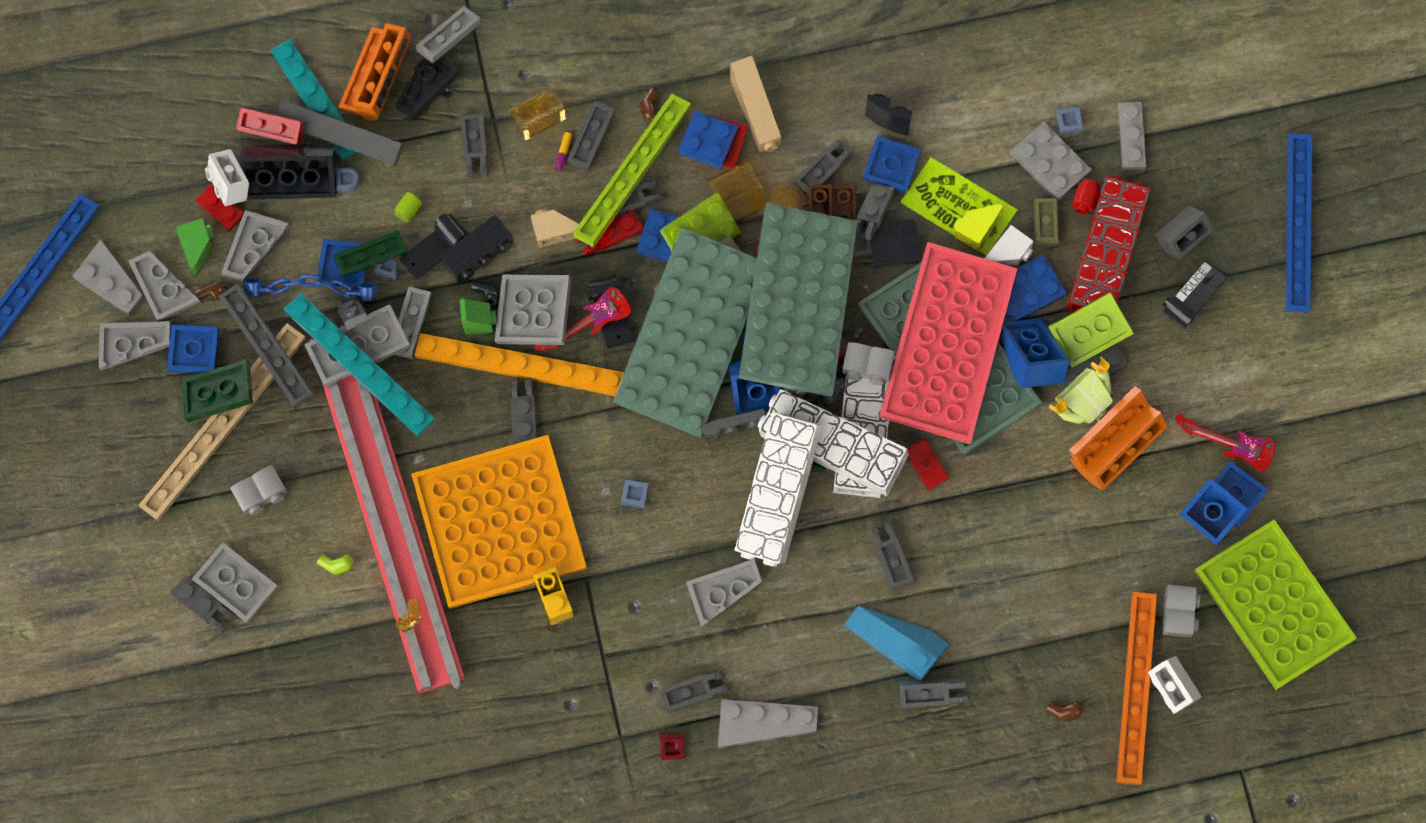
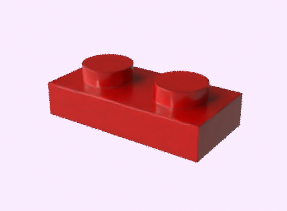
M212 185L195 200L197 205L229 232L242 220L244 212L234 204L225 206L221 198L216 196L214 186Z

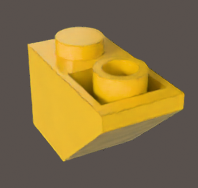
M556 567L533 575L551 625L574 617Z

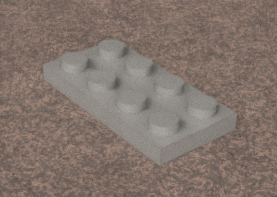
M390 304L368 314L369 320L349 330H347L345 325L339 328L375 363L410 348V344ZM315 340L304 344L325 387L351 375Z

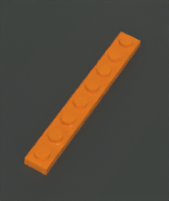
M1132 593L1116 783L1141 785L1150 686V675L1148 672L1151 670L1157 594Z

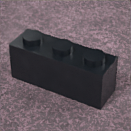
M494 215L439 255L441 263L457 283H460L462 280L467 281L481 266H488L493 261V257L499 253L507 252L512 247V243H514L513 237L499 218Z

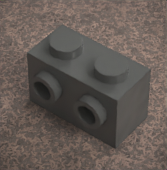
M1187 206L1161 228L1155 236L1164 252L1181 259L1214 229L1204 212Z

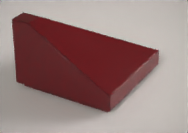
M659 732L661 760L685 759L684 735Z

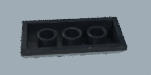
M335 144L242 146L239 160L240 167L249 182L247 200L336 198Z

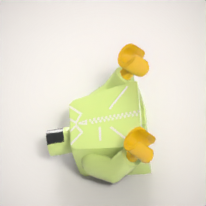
M1102 356L1100 357L1101 362L1099 365H1096L1094 362L1091 363L1096 372L1086 368L1055 397L1057 401L1056 406L1049 405V408L1055 411L1063 420L1076 424L1082 422L1090 424L1095 419L1099 422L1107 414L1106 408L1113 402L1111 398L1112 388L1108 373L1110 365Z

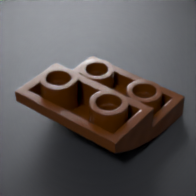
M809 185V211L856 220V185Z

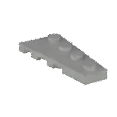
M722 699L718 749L725 748L726 746L814 733L817 728L818 707Z

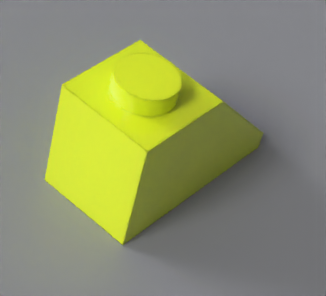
M996 204L967 211L964 217L960 216L954 225L955 238L979 251L1001 218L1003 206Z

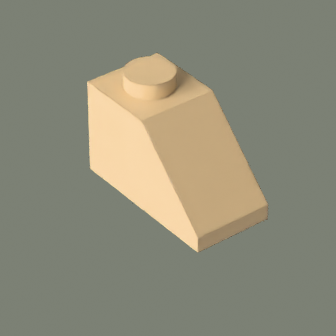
M547 209L536 211L534 215H530L538 248L576 239L573 232L579 224L555 210L548 211Z

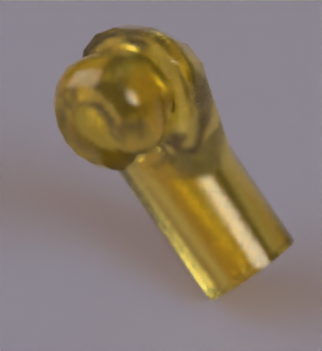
M409 599L408 613L396 620V627L402 632L410 631L419 623L420 599Z

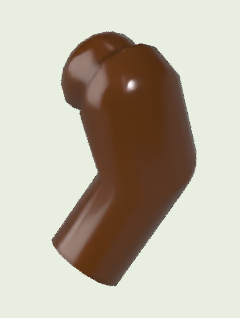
M652 88L649 89L639 105L642 117L649 122H652L658 113L655 111L653 104L658 98L659 93Z
M212 282L195 290V293L199 300L209 296L221 300L219 295L227 291L228 288L219 283Z
M1051 700L1045 711L1066 722L1078 718L1082 714L1083 706L1080 702L1074 701L1070 705L1061 707Z

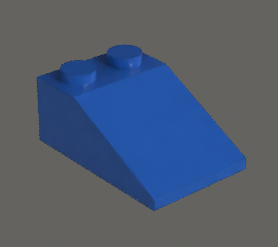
M1038 318L1003 322L1000 332L1012 374L1021 388L1064 383L1070 360L1043 320Z

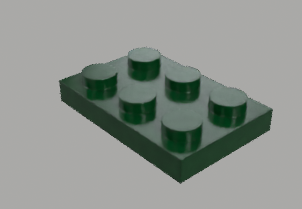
M243 360L183 378L184 419L189 423L253 404L250 363L247 360Z

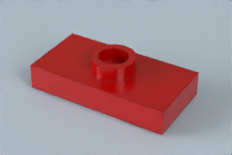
M925 438L907 448L909 453L908 459L927 491L949 479Z

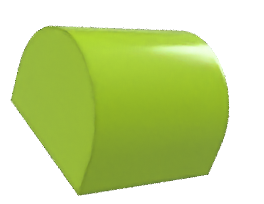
M409 191L406 192L395 207V216L409 223L422 206V202Z

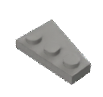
M101 240L73 275L75 280L129 316L144 298Z
M150 251L129 260L132 270L158 322L164 321L201 303Z
M170 321L100 323L99 370L102 371L168 348L171 335Z
M754 559L686 581L701 627L762 582Z

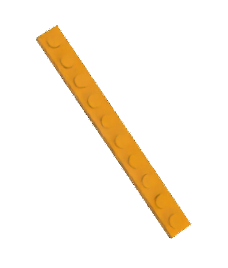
M422 333L419 334L415 350V358L523 379L531 378L534 381L615 396L624 373Z

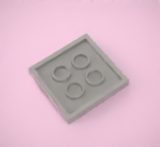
M502 275L495 342L497 344L564 345L572 278L569 275Z

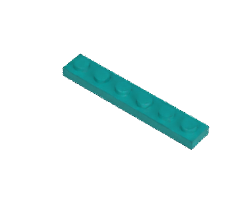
M291 39L271 50L272 55L308 110L344 122ZM335 144V151L341 161L357 153Z

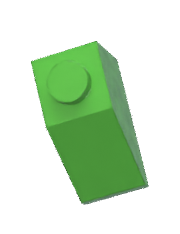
M203 218L176 227L190 270L194 276L199 274L213 247L211 238L214 237L211 225H206Z
M460 299L461 320L465 335L493 333V325H497L496 311H491L490 303Z

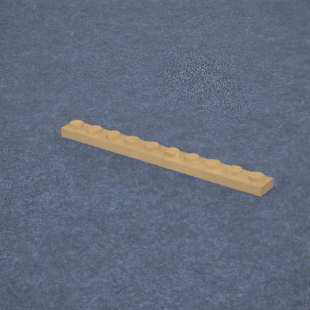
M287 323L275 337L290 359L306 340L303 334ZM260 357L250 368L253 404L274 380V377ZM253 404L211 416L138 506L159 521Z

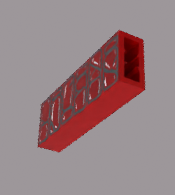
M1114 175L1110 177L1105 176L1067 310L1075 312L1109 292L1112 293L1118 303L1150 192V188L1146 187L1143 183H1130Z

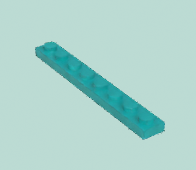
M300 293L284 308V311L417 437L435 422V419L303 294Z

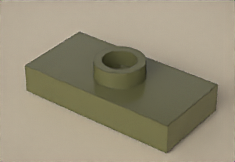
M1034 198L1035 245H1058L1057 198Z

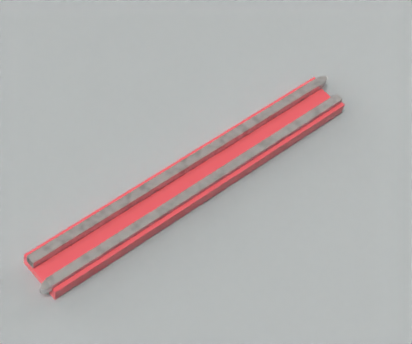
M352 375L327 387L323 384L417 690L420 694L451 683L454 688L459 689L460 680L465 679L378 400Z

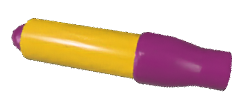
M570 130L564 133L560 150L557 154L555 170L558 172H562L568 157L573 137Z

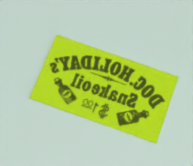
M930 157L900 202L954 236V225L960 216L964 217L967 211L1001 204L1003 206V214L979 250L985 255H988L1018 210Z

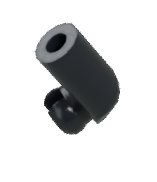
M478 280L473 281L471 291L483 294L485 303H490V307L499 305L500 296L494 285Z

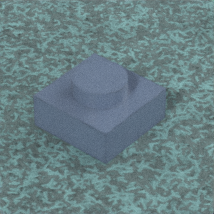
M1079 107L1056 110L1059 134L1081 132L1083 130Z
M625 480L621 505L645 508L649 484Z

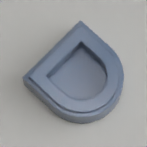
M336 168V191H354L360 183L356 170L352 168Z

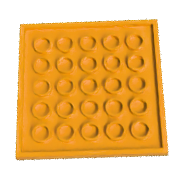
M548 435L411 474L449 609L535 585L533 575L556 567L559 577L587 570Z

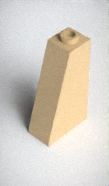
M749 56L730 63V81L759 153L762 151H774L781 145V135L753 57Z

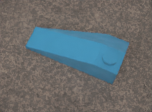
M861 606L856 608L844 624V626L918 681H923L950 645L929 629Z

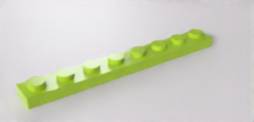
M673 94L669 96L573 232L575 238L592 247L597 244L691 110L690 102Z

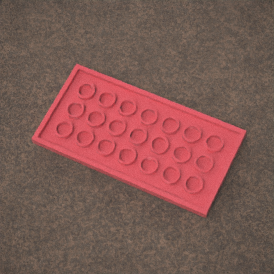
M927 242L879 418L963 443H971L1017 268Z

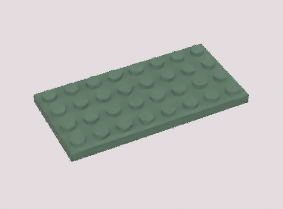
M766 203L739 379L831 397L833 395L858 221Z
M682 227L612 403L700 438L702 425L707 422L748 317L757 258Z
M921 263L857 303L858 308L887 349L895 351L894 356L897 353ZM997 343L972 441L970 444L953 440L963 455H966L1042 404L1031 387L1021 388L1012 374L1006 352L999 343Z

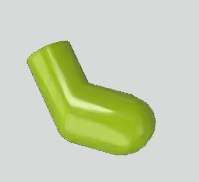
M322 554L317 564L330 573L337 575L350 570L354 560L350 555H344L332 560Z

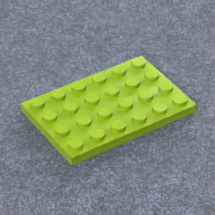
M1272 520L1194 570L1275 690H1278L1357 639L1275 520Z

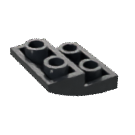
M868 94L865 115L871 121L889 131L908 136L912 111L902 106L890 107L891 98H886L883 94Z
M914 219L881 223L871 239L874 268L921 263Z

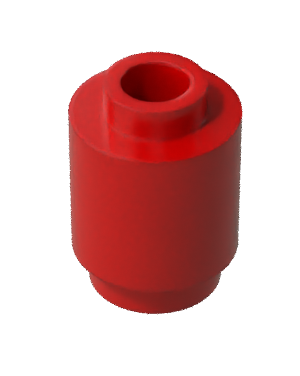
M1083 179L1082 183L1078 185L1071 204L1075 208V212L1081 215L1093 213L1100 195L1099 183L1090 179Z

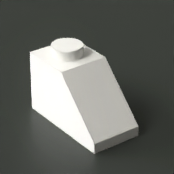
M1010 225L984 259L1011 267L1018 266L1022 260L1026 262L1034 251L1031 249L1033 240Z

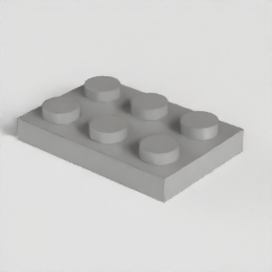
M1045 122L1010 151V154L1053 198H1057V202L1092 171Z
M225 543L218 547L192 578L195 583L247 624L279 588Z

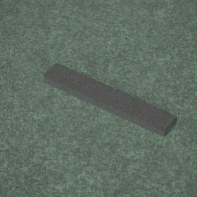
M283 100L277 113L278 116L305 122L303 132L394 166H397L404 144Z
M236 284L219 295V298L293 407L296 409L314 397V393L240 285Z

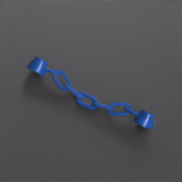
M304 274L295 280L281 278L271 283L270 286H263L262 279H247L244 281V290L248 296H259L261 292L279 294L288 290L290 286L299 284L304 287H330L334 292L344 297L359 295L361 300L364 301L375 300V296L378 294L377 284L362 283L359 284V289H352L349 285L339 280L327 281L321 279L318 275ZM303 278H317L315 280L316 284L305 283L306 279ZM285 281L284 286L286 287L277 290L274 286ZM340 284L348 290L343 293L336 289V287Z

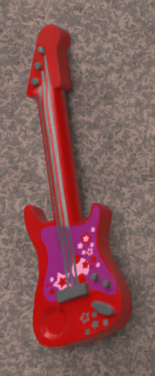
M611 287L602 294L596 303L584 306V310L588 309L591 314L567 328L565 340L593 323L595 327L591 331L592 335L600 331L606 323L629 316L631 307L624 294L618 288ZM534 345V348L541 351L559 348V345Z
M1178 414L1175 417L1176 423L1190 436L1195 434L1232 448L1231 451H1223V456L1244 460L1249 466L1259 472L1268 470L1276 449V444L1273 440L1269 438H1252L1244 432L1238 431L1240 436L1238 441L1198 426L1196 422L1184 418L1182 414Z

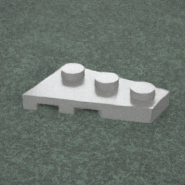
M245 210L222 269V276L241 282L247 280L290 227L289 223Z

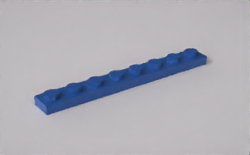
M1289 133L1287 141L1285 312L1309 313L1312 135Z
M78 195L0 300V343L100 210L98 204L84 195Z

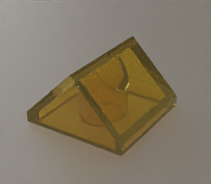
M549 89L508 110L525 140L565 120L563 104Z

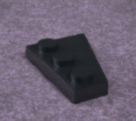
M424 56L420 62H417L411 80L405 85L396 103L397 109L413 122L460 75V71L442 56L434 63Z

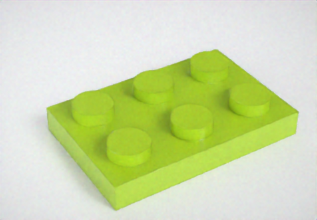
M719 193L713 194L660 229L671 251L682 227L716 242H720L727 236L733 239L741 233Z
M1111 292L1049 326L1055 340L1070 360L1069 364L1072 368L1134 334Z

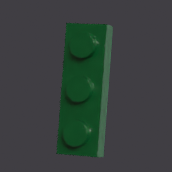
M399 230L334 254L333 258L342 278L407 254L408 250Z

